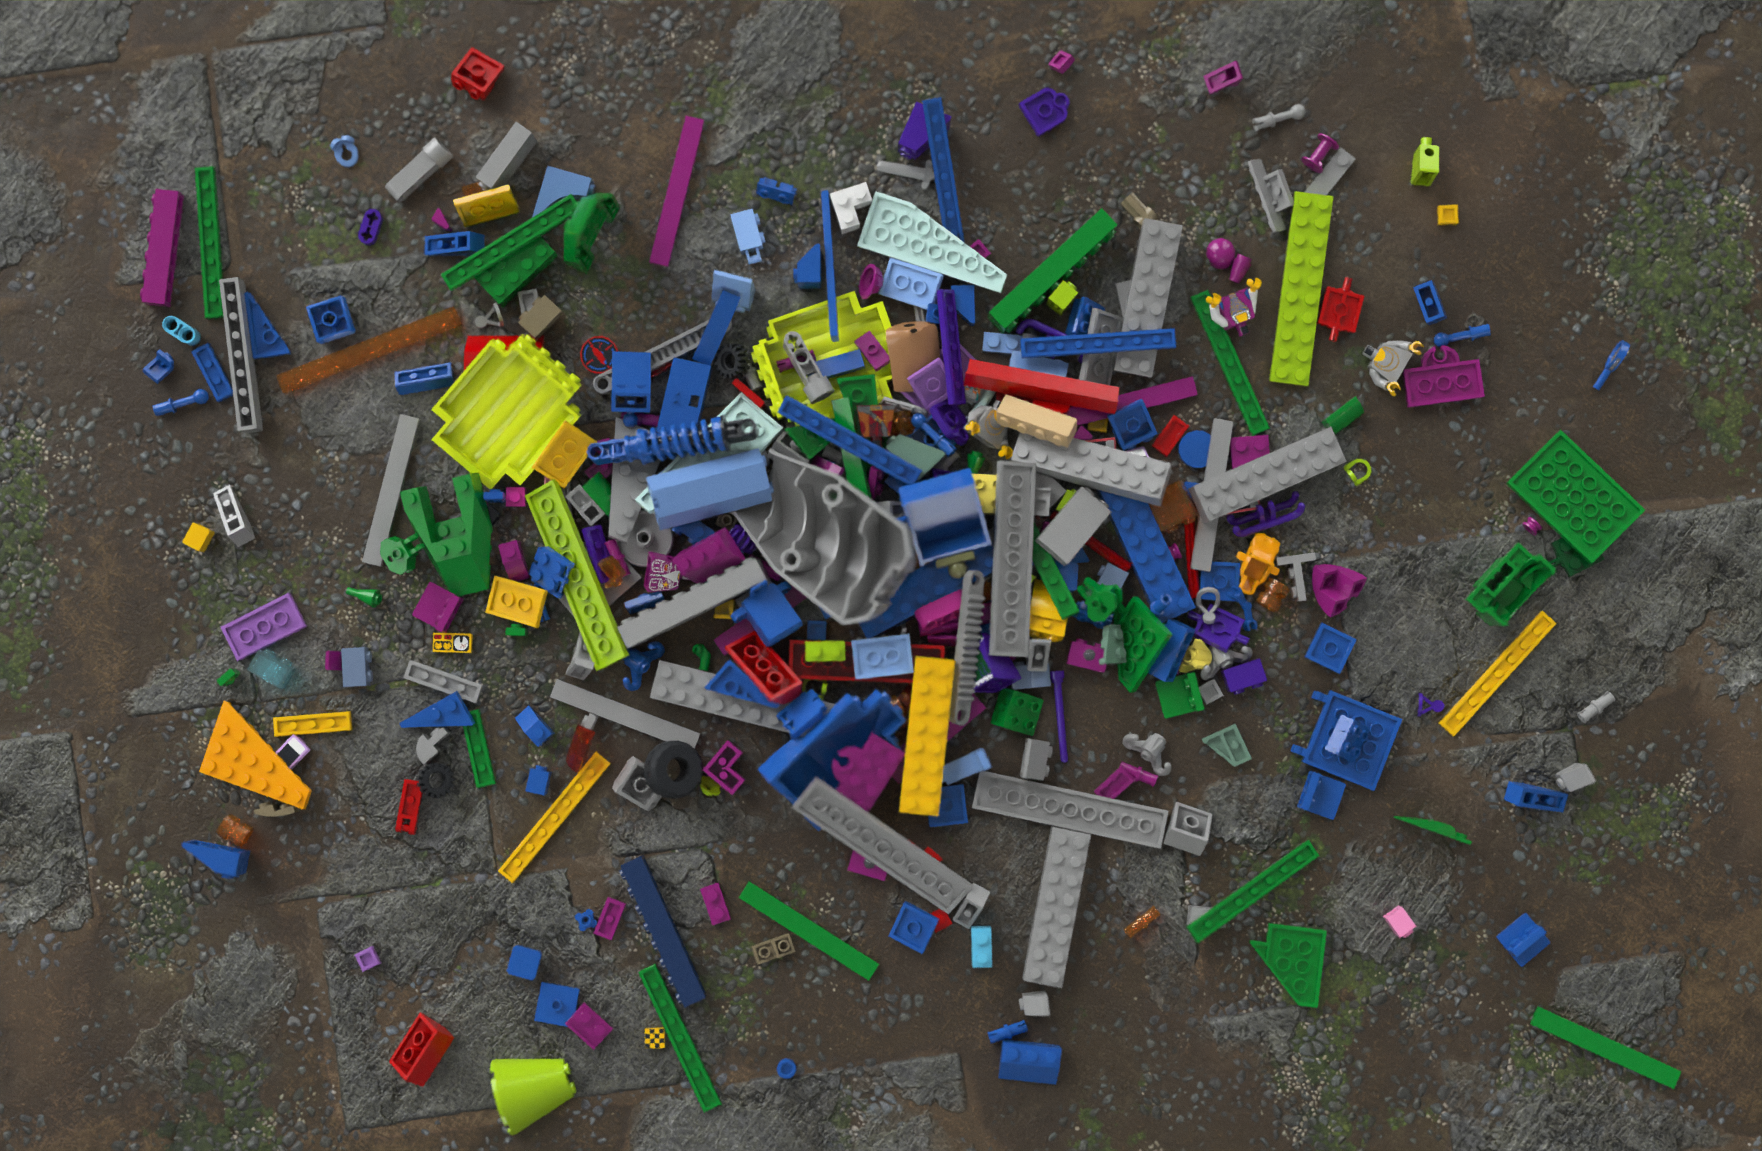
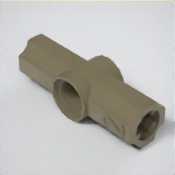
M1131 193L1120 204L1133 218L1135 225L1140 230L1145 218L1159 221L1156 213L1150 207H1146L1134 193Z

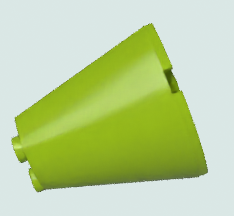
M494 1059L491 1061L490 1072L491 1074L494 1073V1078L491 1080L494 1098L504 1126L508 1125L510 1127L507 1129L510 1135L518 1134L575 1096V1084L570 1082L568 1075L571 1074L570 1066L568 1063H565L564 1059Z

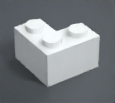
M866 182L830 193V199L842 234L860 229V223L855 210L869 206L872 203Z

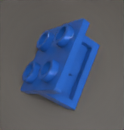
M1087 297L1075 299L1065 334H1087L1092 308L1105 311V307Z
M1341 714L1325 750L1353 763L1358 758L1360 748L1368 737L1369 728L1358 720Z
M1523 913L1496 936L1521 967L1550 944V941L1544 935L1546 931L1541 926L1536 925L1527 913Z

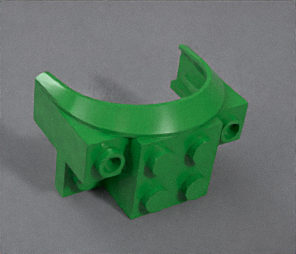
M1518 542L1504 557L1497 558L1472 586L1474 590L1465 600L1477 610L1475 614L1489 626H1506L1515 612L1555 573L1556 569L1540 554L1532 555Z

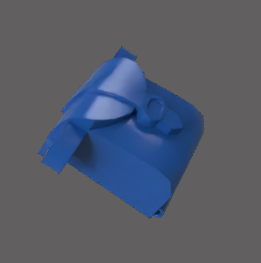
M764 580L750 589V596L741 603V608L734 611L730 616L734 623L747 619L767 647L776 644L803 626L801 619L784 597L792 589L788 581H784L779 585L774 583L767 585V580Z

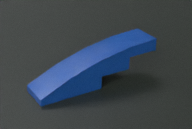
M722 290L693 355V360L711 365L741 297Z

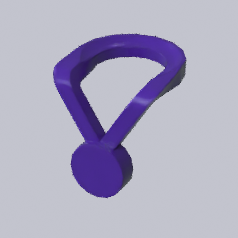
M1419 693L1417 717L1430 710L1441 712L1444 709L1442 701L1435 700L1431 702L1422 693ZM1423 700L1431 705L1422 710Z

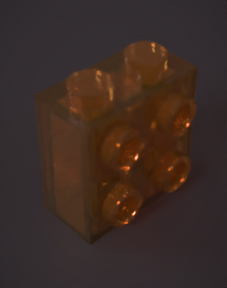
M1181 480L1167 486L1161 506L1148 503L1161 532H1168V534L1178 530V526L1183 523L1188 525L1196 521L1195 517L1199 516L1189 492Z

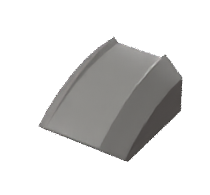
M634 756L627 760L612 787L616 793L646 811L654 808L662 797L654 793L648 786L644 777V762Z

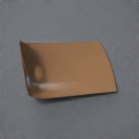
M926 321L903 322L893 325L886 330V341L895 392H914L907 378L930 362L940 358L939 337L935 323H927ZM907 324H915L914 326H910V327H905V326H904V325H907ZM917 329V332L911 333L910 330Z

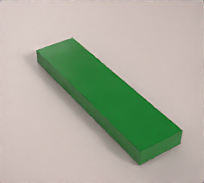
M480 709L472 710L469 712L475 724L463 726L476 788L496 784Z

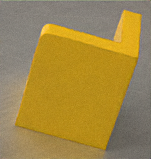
M193 522L183 539V543L199 552H205L215 532L199 523Z
M730 599L715 607L714 618L732 619L730 616L735 611V600Z

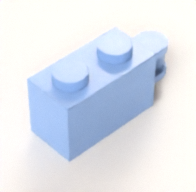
M753 209L730 214L741 255L746 254L749 264L762 261L759 250L763 249L762 243H765L763 231H758L757 225H760L758 213L754 214ZM756 251V255L749 256L750 252Z

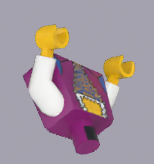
M1255 278L1254 284L1252 279L1247 280L1246 283L1250 289L1245 288L1222 298L1216 293H1213V298L1208 296L1206 302L1209 303L1211 319L1225 330L1235 327L1239 337L1250 333L1246 323L1255 318L1257 289L1262 284L1258 278Z

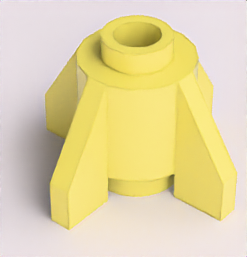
M1195 639L1193 644L1188 646L1183 658L1184 662L1180 665L1179 671L1187 673L1195 669H1203L1205 665H1210L1212 654L1202 640Z

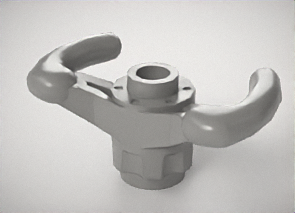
M1210 646L1209 649L1213 659L1210 666H1204L1200 676L1203 680L1208 681L1214 678L1220 668L1227 669L1234 662H1247L1252 657L1253 651L1250 647L1244 646L1242 648L1244 654L1231 651L1230 649L1225 653Z
M1154 733L1146 741H1137L1139 739L1137 734H1127L1123 738V745L1127 749L1137 750L1141 753L1140 755L1144 760L1151 762L1154 773L1159 776H1166L1171 772V763L1166 762L1164 768H1162L1161 752L1165 748L1166 740L1161 735Z

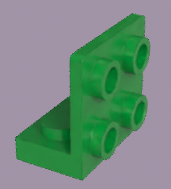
M1195 672L1176 676L1173 682H1164L1162 680L1155 682L1165 719L1205 710Z
M1005 688L999 692L990 724L1033 736L1044 700Z

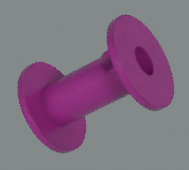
M1319 133L1317 137L1321 143L1310 158L1303 156L1301 161L1309 169L1322 173L1323 164L1321 161L1330 148L1338 150L1339 145L1329 136Z

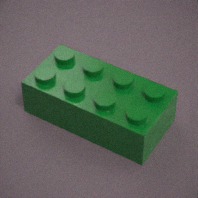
M539 237L476 276L475 279L504 308L518 292L522 291L558 255Z

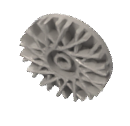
M640 510L627 543L616 541L621 553L625 555V560L633 565L646 567L648 551L664 555L671 553L674 545V532L671 530L672 528L659 529L655 512L649 514L646 510ZM644 535H647L649 538L647 542L642 541Z

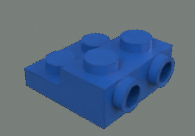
M1142 399L1117 410L1115 414L1110 413L1107 415L1113 429V434L1123 451L1132 450L1136 447V444L1142 441L1148 442L1154 438V435L1158 434Z

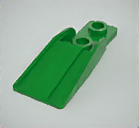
M1393 817L1469 845L1472 843V841L1467 840V835L1456 832L1455 828L1451 825L1433 819Z

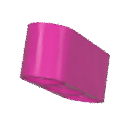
M957 590L916 610L915 616L923 631H930L959 617L962 590Z

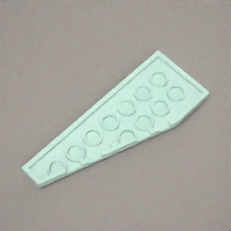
M875 191L857 244L858 247L1002 293L1008 276L1006 273L914 204Z
M740 393L717 417L725 415L727 422L746 418L752 419L759 429L758 437L753 441L732 443L731 451L729 452L721 451L718 448L715 453H711L708 450L704 455L699 452L695 456H690L687 453L685 458H681L678 455L662 473L757 448L762 453L783 431V427L743 393ZM747 427L745 433L751 432L753 427ZM647 487L635 501L651 514L654 512V506Z

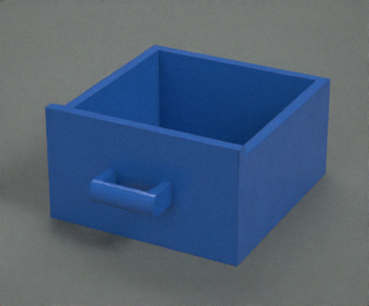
M970 468L899 488L905 516L896 519L902 523L908 522V526L913 532L914 546L920 566L930 561L991 544Z

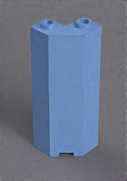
M759 448L646 477L659 529L664 530L772 501L771 493L774 492V489L766 473L765 466H767L765 455H761Z

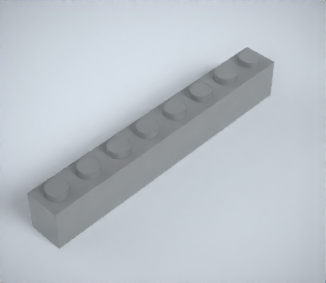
M239 277L220 279L219 284L237 429L244 434L263 431L244 296V293H246L245 282Z

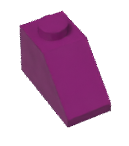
M514 540L498 545L509 579L517 582L529 579L530 575L528 574L521 542Z

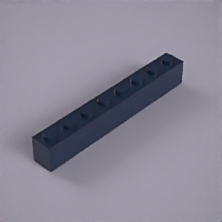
M644 855L620 865V875L624 881L627 880L630 886L627 888L631 898H635L637 902L635 907L639 916L643 915L644 928L647 933H651L654 939L651 941L655 951H659L661 955L659 960L663 969L667 968L668 981L671 986H675L678 992L675 994L678 1003L683 1004L685 1008L706 998L707 994Z

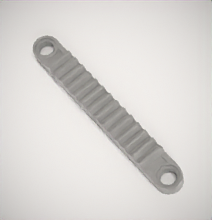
M708 321L645 351L651 352V372L673 362L674 357L680 358L696 350ZM730 321L725 335L731 331L732 321ZM612 368L599 374L593 380L594 389L598 393L607 394L611 392ZM601 379L608 381L606 389L598 387V382Z
M975 570L967 571L963 578L949 711L950 721L957 725H965L969 720L971 701L974 700L972 694L975 693L973 686L976 685L974 678L977 677L974 671L978 668L975 663L978 662L976 655L979 654L977 647L980 646L978 640L981 639L979 632L982 631L979 625L982 623L980 617L983 616L981 609L984 608L982 601L985 600V597L983 596L984 576L980 571ZM975 575L976 582L974 585H972L971 580L972 577ZM961 710L962 715L961 718L958 720L957 713Z

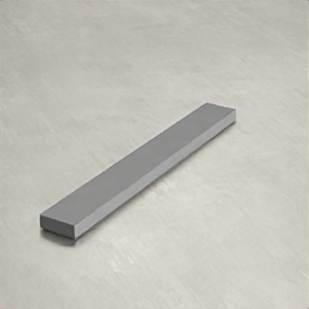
M400 414L362 560L364 563L380 567L383 565L384 560L380 555V545L391 534L400 492L402 491L420 422L419 418Z
M1213 419L1204 481L1226 472L1233 421ZM1198 514L1190 569L1210 572L1218 518L1203 524Z
M559 679L556 680L550 695L551 698L664 741L686 742L695 748L700 737L698 732Z

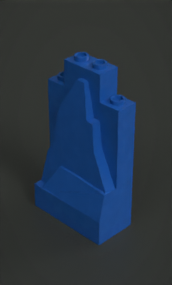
M875 690L863 703L856 696L852 698L847 693L803 737L796 740L791 739L776 751L758 770L792 804L798 800L816 777L836 790L840 781L833 774L832 761L833 759L837 760L840 766H845L849 762L848 757L840 756L837 752L846 746H855L862 749L871 733L902 750L897 744L899 740L893 733L906 721L902 716L904 711L897 704L893 707L890 703L892 699L885 692L881 694L878 690ZM806 818L818 831L822 829L820 826Z

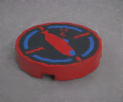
M594 336L588 339L580 351L583 366L595 374H601L611 369L612 351H618L615 343L603 336Z

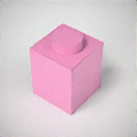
M1399 905L1383 916L1395 935L1400 938L1402 936L1404 938L1413 933L1412 929L1416 927L1404 908Z

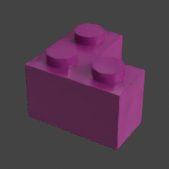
M727 740L703 769L706 774L731 795L746 780L732 768L733 764L743 754V751L730 740Z

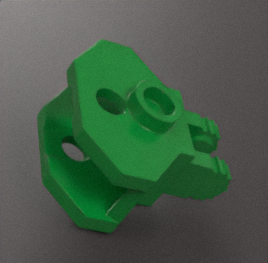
M417 533L406 539L394 536L386 538L381 542L380 555L390 571L402 575L405 572L410 573L415 569L416 556L419 555L418 552L425 548L423 543L418 544L416 547L413 546L412 542L419 538Z
M1087 577L1083 582L1087 588L1079 585L1077 591L1086 600L1088 618L1093 622L1105 621L1123 601L1122 589L1116 584L1104 585L1102 583L1099 585L1093 579Z

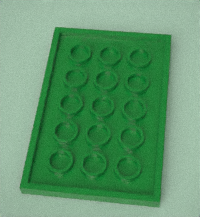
M1559 430L1506 483L1589 564H1592L1645 511L1632 496L1562 430Z

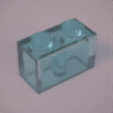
M267 648L265 650H258L247 670L279 689H285L296 671V668L292 667L293 663L285 658H282V660L275 657L276 653Z

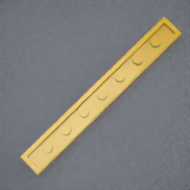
M1540 611L1438 724L1454 737L1557 623L1544 611Z
M596 751L498 872L511 883H514L611 763Z

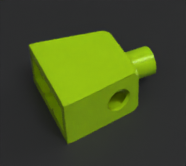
M1430 137L1422 138L1421 144L1414 153L1411 185L1430 186L1439 173V146L1432 145L1433 139Z

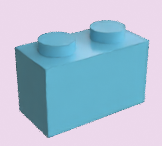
M971 926L973 968L992 967L991 926Z

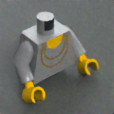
M1387 341L1382 343L1378 349L1367 345L1362 355L1371 359L1367 369L1374 384L1386 391L1389 390L1391 396H1396L1393 389L1398 388L1401 390L1397 380L1413 354L1411 351L1416 355H1421L1422 353L1416 350V348L1419 346L1424 347V345L1419 341L1414 343Z
M996 400L992 407L981 405L968 413V422L963 429L988 448H1000L998 452L1000 457L1011 458L1013 449L1008 444V427L998 424L996 418V411L1001 401Z

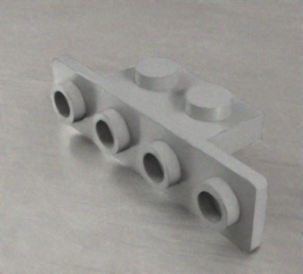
M1261 159L1248 161L1249 171L1255 181L1256 190L1260 195L1262 207L1266 212L1270 228L1273 233L1286 230L1280 212L1293 206L1294 201L1283 170L1279 169L1267 175Z

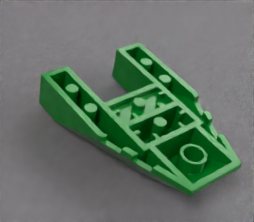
M595 193L582 197L580 202L577 201L572 210L574 214L571 220L568 219L564 225L563 258L566 265L587 274L595 258L590 250L604 222L612 223L620 208L613 194Z
M470 473L452 478L461 517L438 523L435 522L427 486L400 492L405 513L415 533L419 535L418 540L420 544L423 543L425 545L424 551L447 589L457 596L487 590L490 586L491 565H489L492 550L490 542L493 528L487 504L484 500L479 473Z

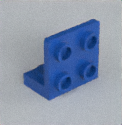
M1309 771L1297 807L1333 820L1346 784Z

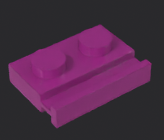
M585 1002L565 1022L593 1050L613 1030Z

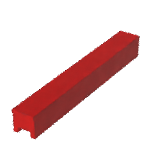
M969 359L964 380V386L1111 414L1116 413L1120 388Z

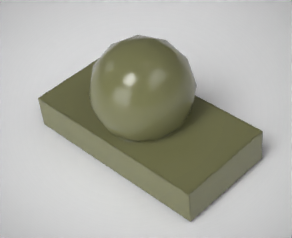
M973 551L937 559L935 562L937 569L948 567L949 575L952 578L960 579L967 572V566L964 562L975 560Z

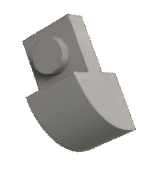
M580 484L565 496L590 526L605 514Z
M437 727L430 733L431 738L427 734H423L419 738L416 752L423 764H428L441 752L437 745L451 733L447 727Z

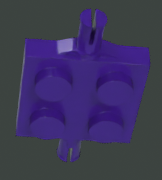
M1210 604L1207 611L1209 612L1214 605ZM1218 607L1213 613L1215 615V622L1206 624L1203 622L1204 613L1200 615L1190 610L1187 617L1197 621L1196 630L1193 635L1194 638L1200 639L1204 643L1225 653L1228 652L1235 641L1246 646L1249 643L1250 638L1240 634V630L1245 623L1244 619Z

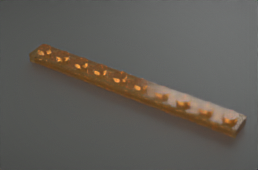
M455 306L280 373L276 377L282 393L286 394L458 327L462 323Z

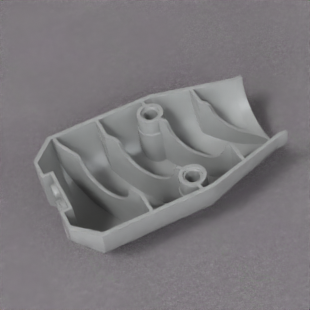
M770 448L769 452L774 458L773 466L768 476V480L772 482L774 492L771 493L772 501L730 513L737 518L772 569L842 625L871 620L879 616L891 605L889 599L895 594L907 573L914 570L915 552L912 530L840 475L779 454Z

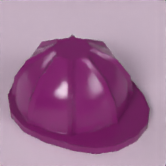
M873 264L867 265L859 281L860 296L865 300L871 294L878 293L884 282L882 272Z

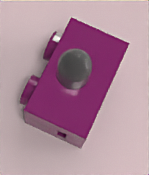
M1076 638V642L1071 641L1066 664L1105 673L1106 665H1099V659L1104 656V649H1101V644L1095 643L1094 646L1087 645L1086 640Z
M853 850L848 871L885 881L886 871Z

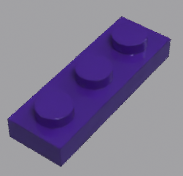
M597 525L581 529L588 555L599 583L615 581L616 576L610 561L611 558L604 544L606 541L602 526Z

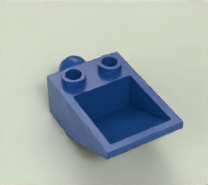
M612 351L611 411L627 412L623 417V423L626 427L632 428L638 423V417L634 412H650L651 352ZM619 396H623L625 398V400L622 403L617 401V398ZM638 397H643L644 401L642 403H638L636 399Z

